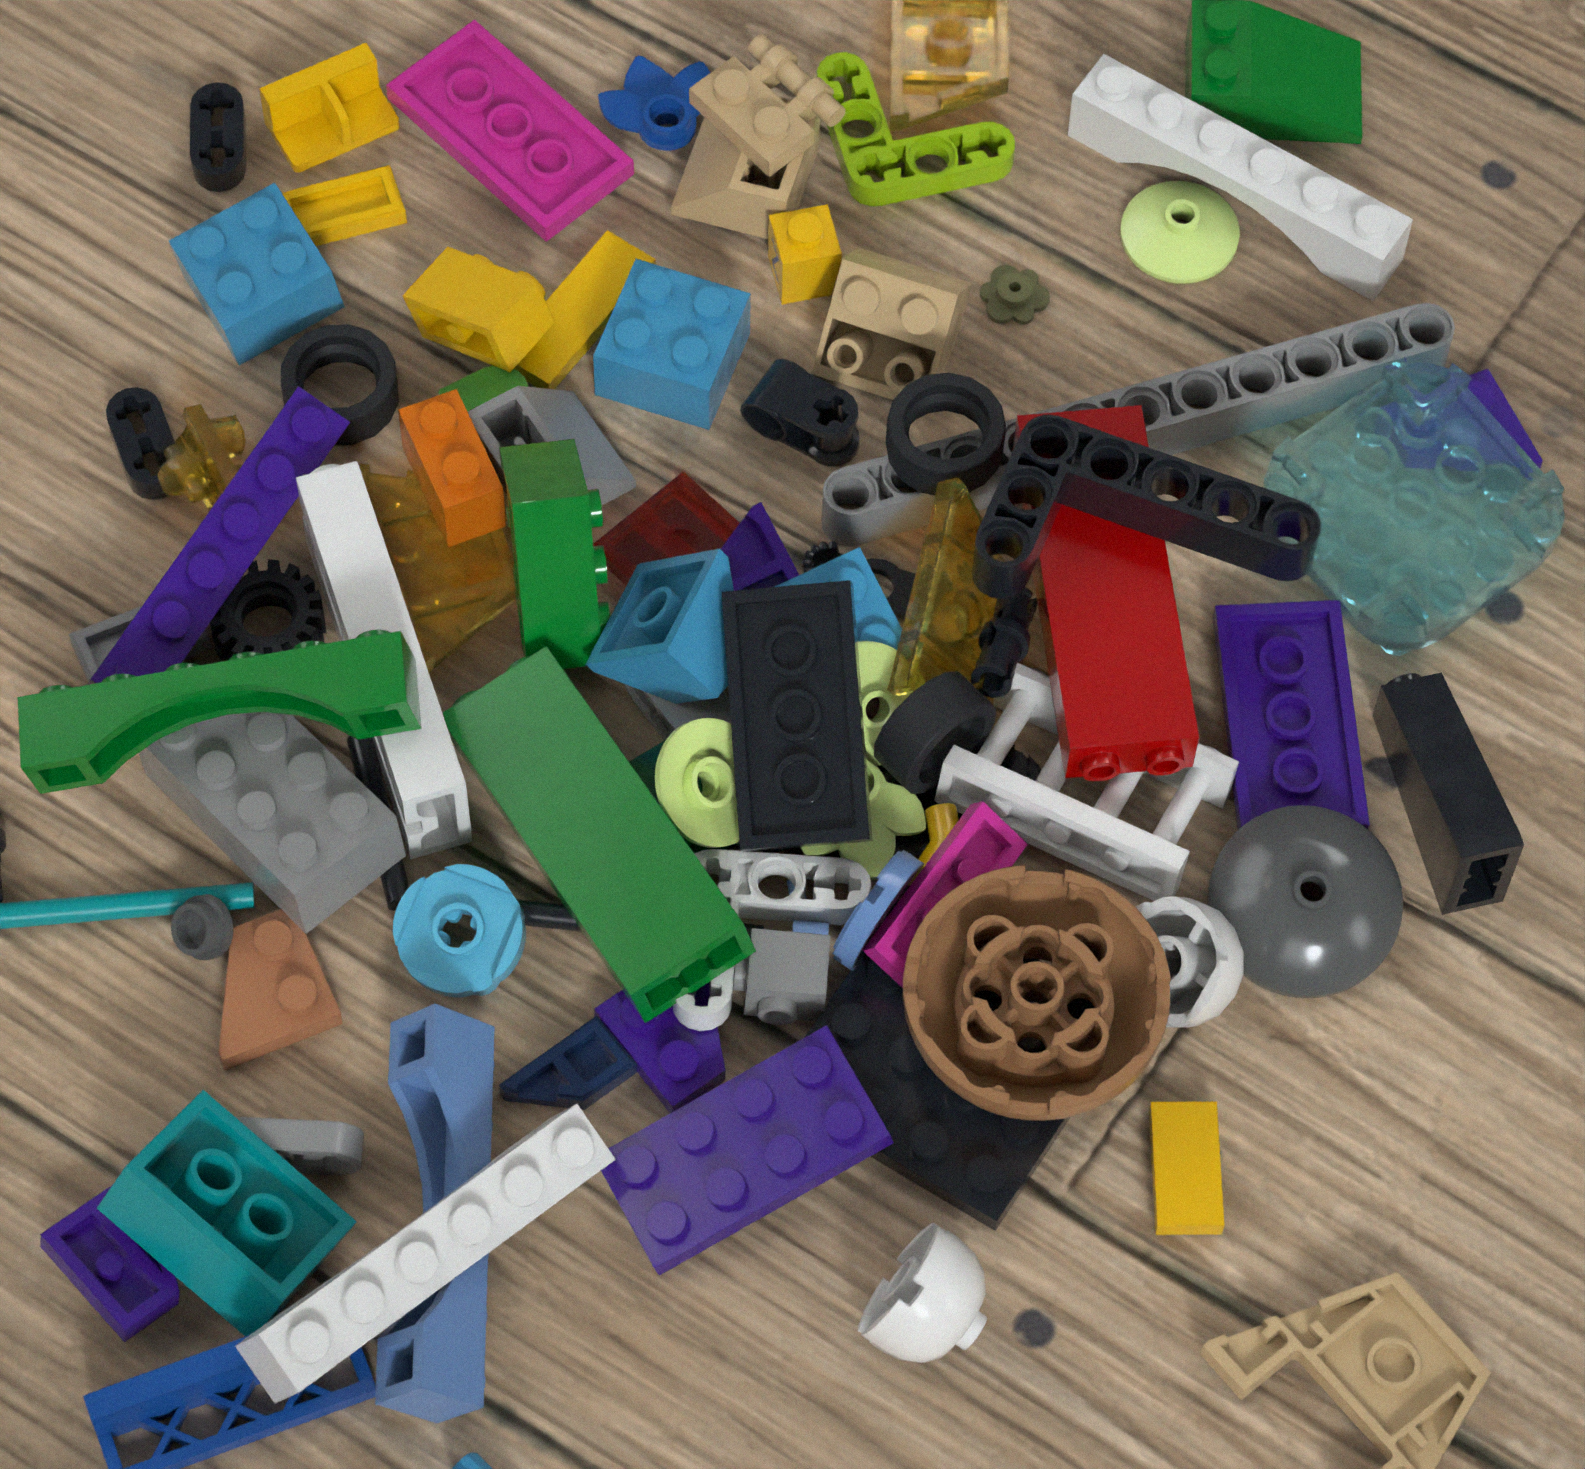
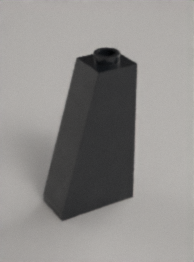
M1442 672L1422 677L1416 673L1395 677L1387 684L1380 686L1372 716L1441 914L1444 915L1503 902L1524 847V842Z

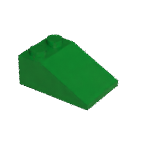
M1192 0L1185 39V97L1264 140L1361 144V42L1253 1Z

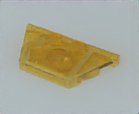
M891 0L890 131H900L1008 93V0Z
M358 463L423 658L430 673L516 600L512 568L514 561L501 528L448 547L413 470L407 469L406 477L371 473L370 464Z
M959 478L941 481L937 485L887 689L893 695L911 694L928 680L945 672L959 671L971 683V674L981 652L978 644L979 635L984 624L992 619L997 598L989 597L980 592L972 578L975 540L983 519L965 484ZM1001 554L991 556L997 561L1005 562Z

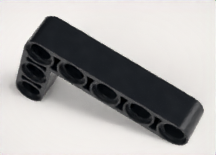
M1048 414L1037 416L1030 420L1019 436L977 531L972 578L980 592L992 598H1011L1022 592L1031 577L1062 504L1269 578L1286 582L1298 580L1306 575L1312 567L1321 531V521L1318 513L1312 506L1298 499L1078 422ZM1051 453L1057 456V458H1042L1037 454ZM1104 473L1111 474L1117 477L1118 479L1107 480L1102 479L1097 475ZM1163 494L1171 495L1178 500L1166 501L1157 496ZM1019 503L1031 504L1036 508L1031 510L1019 509L1014 505ZM1230 516L1239 522H1224L1217 517ZM1289 537L1295 539L1299 543L1288 544L1284 543L1278 538ZM1003 554L1010 556L1014 560L1002 562L993 559L991 556Z

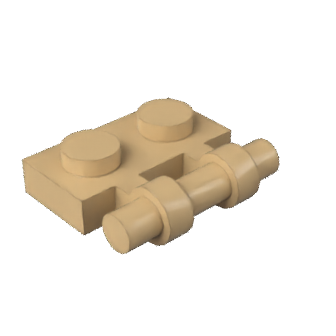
M760 34L748 46V53L760 63L759 65L749 70L733 56L689 88V103L770 177L814 145L815 130L807 122L818 116L829 127H832L841 121L846 110L833 98L834 91L820 77L811 78L797 65V56L784 44L775 45L767 36ZM780 82L796 96L787 104L771 90Z

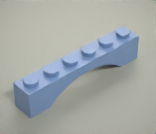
M436 1003L391 1022L388 1085L403 1113L415 1148L422 1183L423 1213L491 1162L495 1026ZM489 1253L387 1327L378 1337L376 1405L434 1423H440L484 1408Z

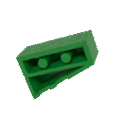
M575 439L499 447L501 468H503L507 486L508 506H506L508 528L510 527L514 561L512 568L524 657L531 656L547 646L562 669L584 667L610 618L608 601L598 602L596 584L608 583L603 545L593 546L592 528L603 527L599 489H587Z

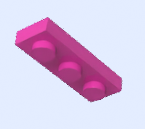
M981 801L970 804L862 951L903 988L906 958L911 941L930 910L949 892L964 882L993 870L1012 867L1028 844L985 802Z

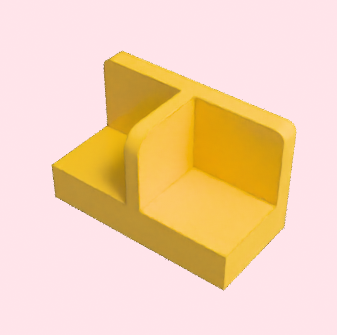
M366 42L259 88L264 123L292 170L296 173L303 172L397 131L400 127L399 117L380 88L377 59Z

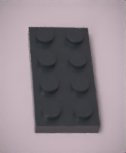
M851 580L722 592L740 850L750 852L873 841L853 583Z

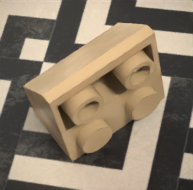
M780 98L786 104L791 101L788 99ZM815 116L807 122L815 130L814 145L768 177L704 117L673 200L671 215L768 239L769 215L798 209L819 150L820 118Z
M858 247L842 259L811 374L894 400L907 384L925 375L943 373L958 336L972 283Z

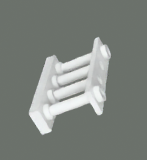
M1017 663L1011 690L1003 697L994 698L993 706L1003 710V713L978 754L953 745L943 761L935 802L939 804L956 805L957 812L964 814L970 804L983 801L1027 844L1153 901L1159 898L1175 896L1179 889L1190 852L1176 844L1201 799L1222 809L1224 808L1239 761L1220 753L1213 747L1198 743L1193 767L1183 768L1174 774L1164 776L1152 775L1147 771L1118 774L1109 780L1095 806L1091 807L1059 792L1066 780L1059 742L1035 781L1001 766L1027 721L1058 735L1049 676L1038 669L1029 668ZM1143 773L1177 788L1153 834L1118 819L1119 814Z

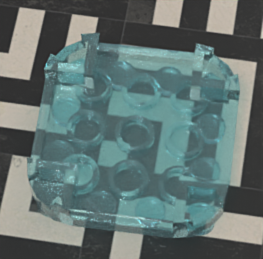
M1404 357L1384 366L1380 378L1293 441L1287 436L1273 452L1262 486L1263 488L1303 501L1312 506L1318 513L1321 521V531L1313 564L1307 574L1329 600L1340 601L1342 615L1358 632L1372 643L1380 645L1385 652L1391 655H1404L1410 650L1422 649L1442 640L1538 569L1553 552L1565 519L1562 499L1564 487L1554 470L1551 469L1546 474L1541 471L1469 390L1468 386L1471 377L1453 363L1448 369L1429 362L1407 363ZM1289 537L1278 538L1279 540L1288 544L1299 543L1295 539Z

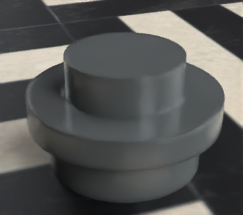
M208 894L197 895L189 898L176 910L171 922V933L174 943L184 954L198 960H211L222 956L228 950L233 938V921L228 908L219 898Z

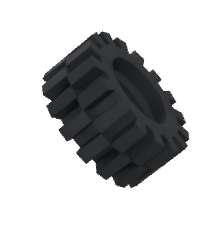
M268 559V568L263 571H259L257 560L253 561L247 569L248 574L241 577L210 622L213 642L215 643L216 652L220 660L226 658V661H228L233 655L242 652L269 654L292 650L295 645L306 641L325 642L323 633H326V623L322 598L319 590H315L313 579L308 574L301 579L299 567L289 563L286 571L282 573L279 560ZM265 606L282 607L292 616L289 627L272 636L252 635L243 626L244 619L250 612Z

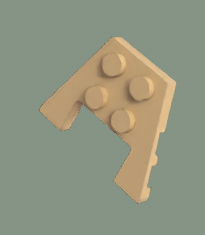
M1399 1272L1318 1300L1317 1305L1282 1318L1276 1315L1265 1319L1262 1325L1230 1337L1224 1334L1212 1338L1203 1345L1200 1354L1240 1400L1245 1398L1289 1361H1298L1388 1460L1380 1469H1436L1491 1374L1487 1367Z

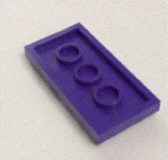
M1340 600L1215 605L1213 626L1229 757L1239 761L1232 784L1237 831L1243 825L1263 813L1278 808L1298 805L1317 806L1340 812L1369 829L1370 822Z
M826 1025L611 1146L608 1149L615 1160L603 1168L601 1172L651 1264L660 1276L894 1142Z

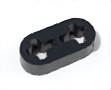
M216 82L206 84L195 92L190 103V158L193 174L197 183L209 191L222 192L231 190L240 184L246 173V115L244 103L240 92L227 83ZM214 108H225L223 112V126H213L211 116L214 113ZM214 148H224L225 159L223 160L222 167H211L214 161Z
M138 387L126 388L116 393L108 402L106 416L110 434L129 486L135 494L150 500L163 499L173 494L181 484L183 478L182 467L175 441L158 398L149 390ZM138 411L141 418H143L146 432L135 434L127 414ZM153 452L156 462L162 470V473L151 476L150 472L146 469L143 455Z

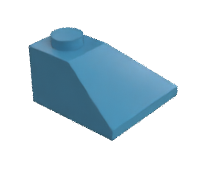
M715 549L638 564L585 665L597 674L675 704L718 698L719 694L728 686L722 592L734 591L728 556L722 550Z

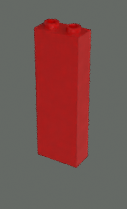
M1142 405L1017 415L1013 444L1014 450L1023 428L1030 420L1037 416L1049 414L1060 416L1149 447ZM1051 453L1037 454L1042 458H1057V456ZM1104 473L1097 475L1100 478L1107 480L1118 479L1117 477L1111 474ZM1022 503V509L1024 510L1036 508L1031 504ZM1062 504L1034 567L1033 578L1065 779L1083 777L1089 781H1105L1116 777L1118 774L1144 771L1152 775L1164 776L1174 774L1183 768L1193 767L1199 741V732L1165 540Z

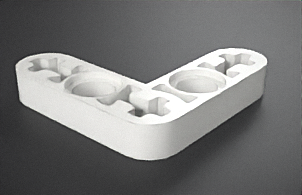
M721 849L702 850L695 854L708 874L719 875L717 887L740 918L793 922L794 919L844 925L858 903H863L871 892L870 875L866 869L856 861L845 858ZM780 875L789 879L795 889L785 898L773 899L762 894L758 885L768 876ZM806 879L814 880L813 900L805 899ZM835 883L848 884L849 894L847 900L835 899ZM735 965L710 981L708 1006L700 1007L695 1005L694 997L696 991L676 999L673 1011L680 1023L698 1031L712 1030L723 1024L729 1017L732 1007Z

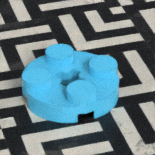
M455 864L444 867L445 870L435 872L428 878L423 876L406 890L394 915L392 931L400 959L411 976L423 987L434 993L455 998L490 994L498 987L500 982L513 972L522 956L526 942L523 908L502 879L481 867ZM463 914L471 916L470 926L476 931L474 939L471 942L464 941L459 948L450 947L451 937L443 932L446 922L458 923Z

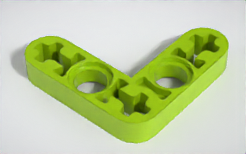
M838 52L826 56L820 62L817 69V77H820L833 89V98L846 110L839 123L832 127L827 125L847 189L852 198L860 204L870 207L884 206L995 182L1011 172L1014 164L1015 138L1011 131L1002 124L992 121L979 122L893 141L869 68L864 60L855 54ZM844 77L847 84H852L851 100L844 102L841 84L838 81H834V78ZM852 120H863L873 126L874 132L864 138H854L847 135L842 127ZM988 146L992 153L998 154L996 157L988 158L985 151L979 150V147ZM958 150L961 151V161L965 160V165H958ZM924 155H936L944 159L948 166L938 173H927L920 170L915 162ZM897 163L905 164L904 178L901 177V167L897 168ZM875 170L878 177H883V181L873 182L871 176L865 175V172Z

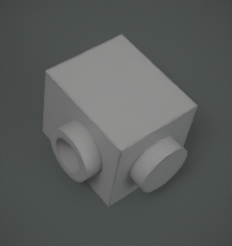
M752 928L751 941L756 952L737 963L734 969L733 990L746 991L744 1015L758 1016L761 1021L775 1025L790 1024L796 1020L816 1021L821 1012L824 1011L831 935Z

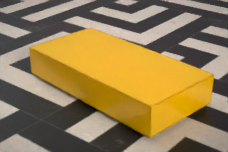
M390 165L281 192L315 246L407 223L406 211Z
M1217 1101L1150 1102L1149 1127L1155 1235H1222L1225 1223Z

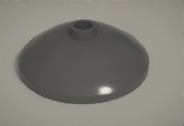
M1298 805L1278 808L1263 813L1243 825L1229 839L1212 869L1207 892V905L1219 910L1235 928L1244 952V976L1264 989L1283 996L1320 998L1341 993L1358 985L1369 977L1384 961L1399 933L1403 914V894L1399 875L1393 860L1382 843L1367 828L1340 812L1323 807ZM1305 882L1316 883L1322 890V899L1317 902L1306 900L1300 891L1301 884Z

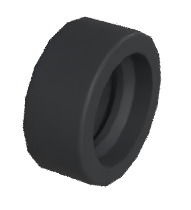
M350 324L325 325L305 333L289 347L281 364V389L284 406L298 386L304 389L305 380L313 372L331 363L351 362L366 367L374 374L376 388L366 399L349 407L331 408L350 422L334 446L354 445L376 436L391 422L399 404L396 361L387 344L370 330Z
M949 372L925 375L907 384L892 401L886 428V449L889 464L901 481L918 492L938 497L966 495L985 485L999 468L1006 433L1003 407L989 388L971 377ZM948 411L962 414L975 422L981 429L983 438L980 447L974 452L960 458L942 459L929 456L916 448L910 441L909 429L916 419L928 413Z
M959 671L942 673L928 680L912 692L895 709L883 725L875 741L874 758L911 794L925 793L938 786L943 761L953 745L974 754L978 751L995 723L996 708Z

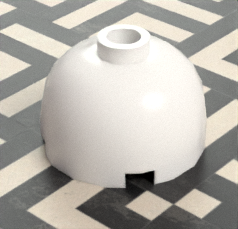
M1164 897L1154 902H1143L1135 906L1156 933L1169 965L1171 977L1170 1009L1166 1028L1194 1027L1219 1016L1236 996L1244 975V952L1235 928L1219 910L1187 897Z
M931 1223L918 1233L896 1259L902 1263L901 1267L894 1274L890 1282L885 1278L881 1280L868 1302L858 1325V1331L862 1333L861 1335L869 1340V1343L899 1360L921 1363L932 1361L947 1354L954 1345H957L962 1350H966L979 1336L987 1321V1316L979 1311L986 1294L984 1270L975 1253L960 1238L950 1231H945L937 1224Z

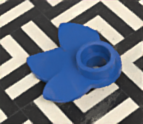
M639 55L635 57L627 71L624 90H611L598 94L601 112L611 125L618 129L639 133L641 139L654 149L663 151L680 149L693 139L696 133V117L701 114L689 103V88L710 74V71L706 64L700 61L682 69L673 78L672 75L661 67ZM671 124V125H673V126H672V127H662L661 125Z

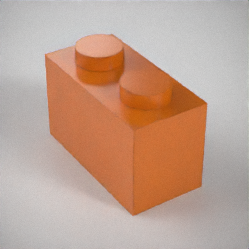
M457 389L398 409L403 451L447 546L451 547L506 527L503 486Z

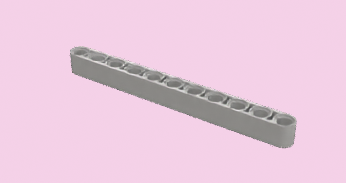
M1431 303L1415 304L1032 414L1142 405L1144 422L1149 425L1145 426L1149 448L1173 455L1430 381L1438 377L1444 370L1455 325L1448 311L1439 305ZM1417 340L1425 341L1429 344H1422L1417 342ZM1361 356L1370 357V358H1372V359H1374V360H1373V361L1365 360V359H1362ZM1309 372L1316 374L1319 377H1311L1303 373ZM1252 388L1259 390L1262 393H1253L1247 391L1246 389ZM1188 405H1199L1206 409H1193ZM1017 418L1005 421L1004 450L998 470L985 485L966 495L938 497L921 492H901L898 490L899 488L911 486L901 481L889 464L888 455L846 466L832 472L825 480L823 487L821 517L823 531L830 540L835 541L839 545L856 546L988 508L1013 452ZM976 429L916 446V448L929 456L942 459L964 457L980 447L983 438L981 429ZM851 503L860 506V508L847 510L841 508L840 505Z

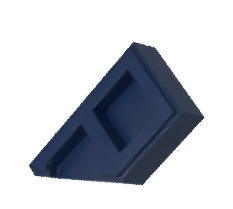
M595 1016L500 1083L499 1094L505 1101L561 1108H570L578 1104L581 1110H585L636 1074L637 1063L601 1020Z

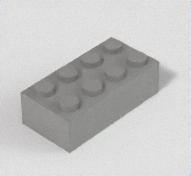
M269 712L225 715L184 727L158 739L139 752L146 775L305 934L406 856L396 815L293 715Z

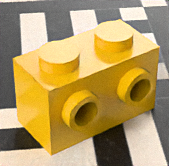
M448 246L402 295L423 338L508 372H511L555 323L544 299L545 290L532 275L524 271L513 272L493 264L483 255L474 254L472 256Z

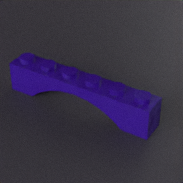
M297 387L87 685L101 683L106 677L115 674L142 676L165 672L168 667L183 662L299 497L296 477L310 474L313 470L320 467L350 422L301 387Z

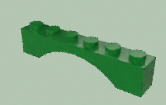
M369 630L359 634L355 639L332 643L306 641L295 645L292 650L269 654L242 652L233 655L228 661L205 665L179 663L168 667L165 672L142 676L115 674L106 677L101 683L78 687L52 685L43 688L38 694L17 697L20 768L40 794L102 784L126 761L158 739L191 724L225 715L256 712L298 715L331 725L357 740L422 729L416 659L401 631Z

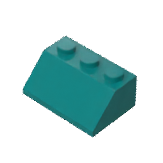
M202 1090L125 1166L97 1207L102 1214L244 1336L251 1335L279 1314L357 1222L205 1090Z

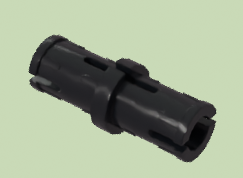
M1026 587L1014 597L997 598L992 619L987 621L981 629L978 643L981 652L971 674L972 685L979 683L976 689L986 697L998 698L1008 694L1012 687L1017 663L1023 660L1028 653L1031 640L1028 629L1036 612L1038 601L1037 598L1030 599L1033 592Z

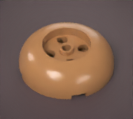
M1026 865L997 869L970 879L949 892L930 910L918 927L907 953L903 976L904 1011L911 1036L924 1061L934 1074L960 1097L984 1110L1009 1118L1035 1121L1064 1119L1094 1110L1123 1093L1138 1079L1153 1059L1164 1036L1169 1018L1171 977L1163 947L1149 922L1139 910L1124 896L1097 879L1065 869L1064 874L1046 871H1025ZM1028 958L1050 961L1051 965L1037 961L1023 964V959ZM980 991H993L1000 997L1001 1005L998 1009L992 1011L987 1000L974 996ZM1074 999H1086L1093 1004L1094 1008L1086 1009L1079 1019L1072 1017L1067 1010V1005ZM1033 1037L1039 1039L1044 1044L1045 1050L1040 1053H1030L1022 1050L1017 1044L1024 1038Z

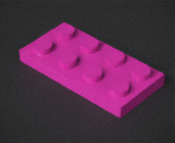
M475 19L386 84L387 97L397 108L546 242L634 175L633 159Z

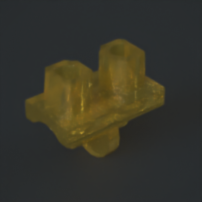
M198 404L184 408L182 415L187 426L184 432L176 439L175 444L165 449L164 455L168 462L160 469L158 482L162 490L168 495L177 496L185 494L190 503H197L203 499L208 511H210L243 465L234 466L231 458L243 455L246 439L244 430L236 415L209 419L202 405Z

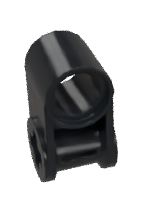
M786 359L775 360L741 405L740 412L742 417L756 432L801 452L819 464L826 466L845 464L856 456L860 447L859 431L856 427L858 404L854 397L846 390L837 388L808 373L804 368Z

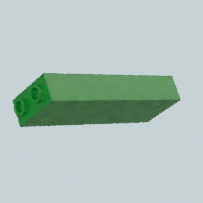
M547 646L531 656L516 660L508 667L505 673L480 689L463 694L453 703L452 707L442 712L450 738L645 1023L675 1005L676 999L695 992L756 952L740 917Z

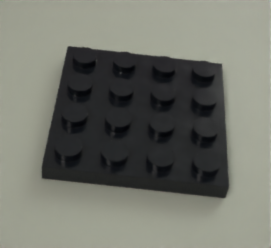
M865 954L854 971L851 970L805 1037L826 1025L828 1026L891 1135L894 1143L870 1157L996 1231L1070 1117L1046 1121L1009 1118L977 1107L952 1091L934 1074L915 1045L905 1017L903 988ZM1027 958V959H1023V964H1026V963H1029V962H1035V961H1037V962H1042V961H1040L1039 959H1028V958ZM980 991L974 996L987 1000L992 1011L998 1009L1001 1005L1000 997L993 991ZM1082 998L1074 999L1067 1005L1069 1014L1075 1019H1079L1086 1009L1094 1008L1091 1002ZM1033 1037L1024 1038L1017 1044L1022 1050L1030 1053H1040L1045 1050L1044 1044L1039 1039Z

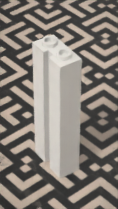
M358 462L320 466L310 474L296 477L299 501L304 514L302 519L306 543L338 640L355 639L359 634L369 630L401 631L416 659L422 729L372 737L377 759L410 860L472 842L466 782Z

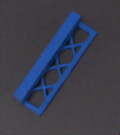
M248 1336L83 1395L108 1469H181L374 1398L376 1385L362 1347L349 1355L358 1379L357 1383L333 1392L311 1383L299 1393L290 1396L283 1410L267 1416L245 1407L254 1387L261 1384L235 1347ZM238 1392L234 1402L224 1398ZM304 1394L314 1398L300 1403ZM208 1404L228 1413L218 1433L200 1440L179 1431L189 1411L196 1407ZM172 1417L168 1426L158 1422ZM239 1418L248 1422L235 1427ZM139 1428L162 1437L151 1459L123 1468L113 1440L114 1437ZM173 1442L183 1446L168 1452Z

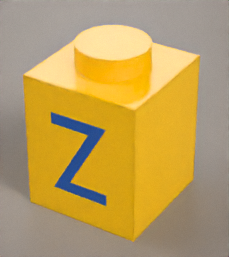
M828 204L769 215L768 258L781 305L833 295L842 262V252Z

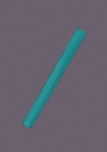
M254 883L0 903V929L174 915L176 910L189 898L204 894L219 898L228 910L255 908Z

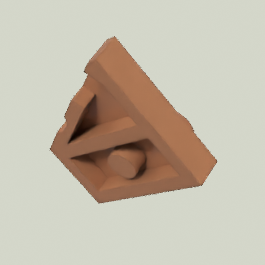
M282 909L233 927V938L229 946L219 1043V1057L224 1071L343 1024L339 1007L306 934Z

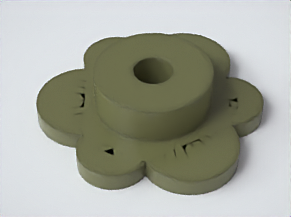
M1001 265L992 271L991 282H986L981 286L980 297L984 302H987L986 312L992 321L1007 323L1014 319L1019 324H1028L1033 320L1034 312L1042 311L1049 305V291L1044 286L1038 284L1039 277L1035 271L1025 269L1018 272L1016 268L1010 265Z

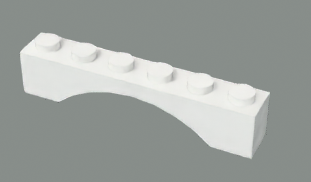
M1103 54L1072 94L1067 136L1117 163H1143L1166 167L1194 176L1226 191L1252 207L1277 226L1307 255L1322 274L1374 301L1402 262L1413 221L1412 218L1117 60Z
M575 1104L549 1118L498 1155L488 1165L422 1215L330 1280L288 1307L235 1347L274 1403L299 1393L615 1160L614 1156L579 1105Z

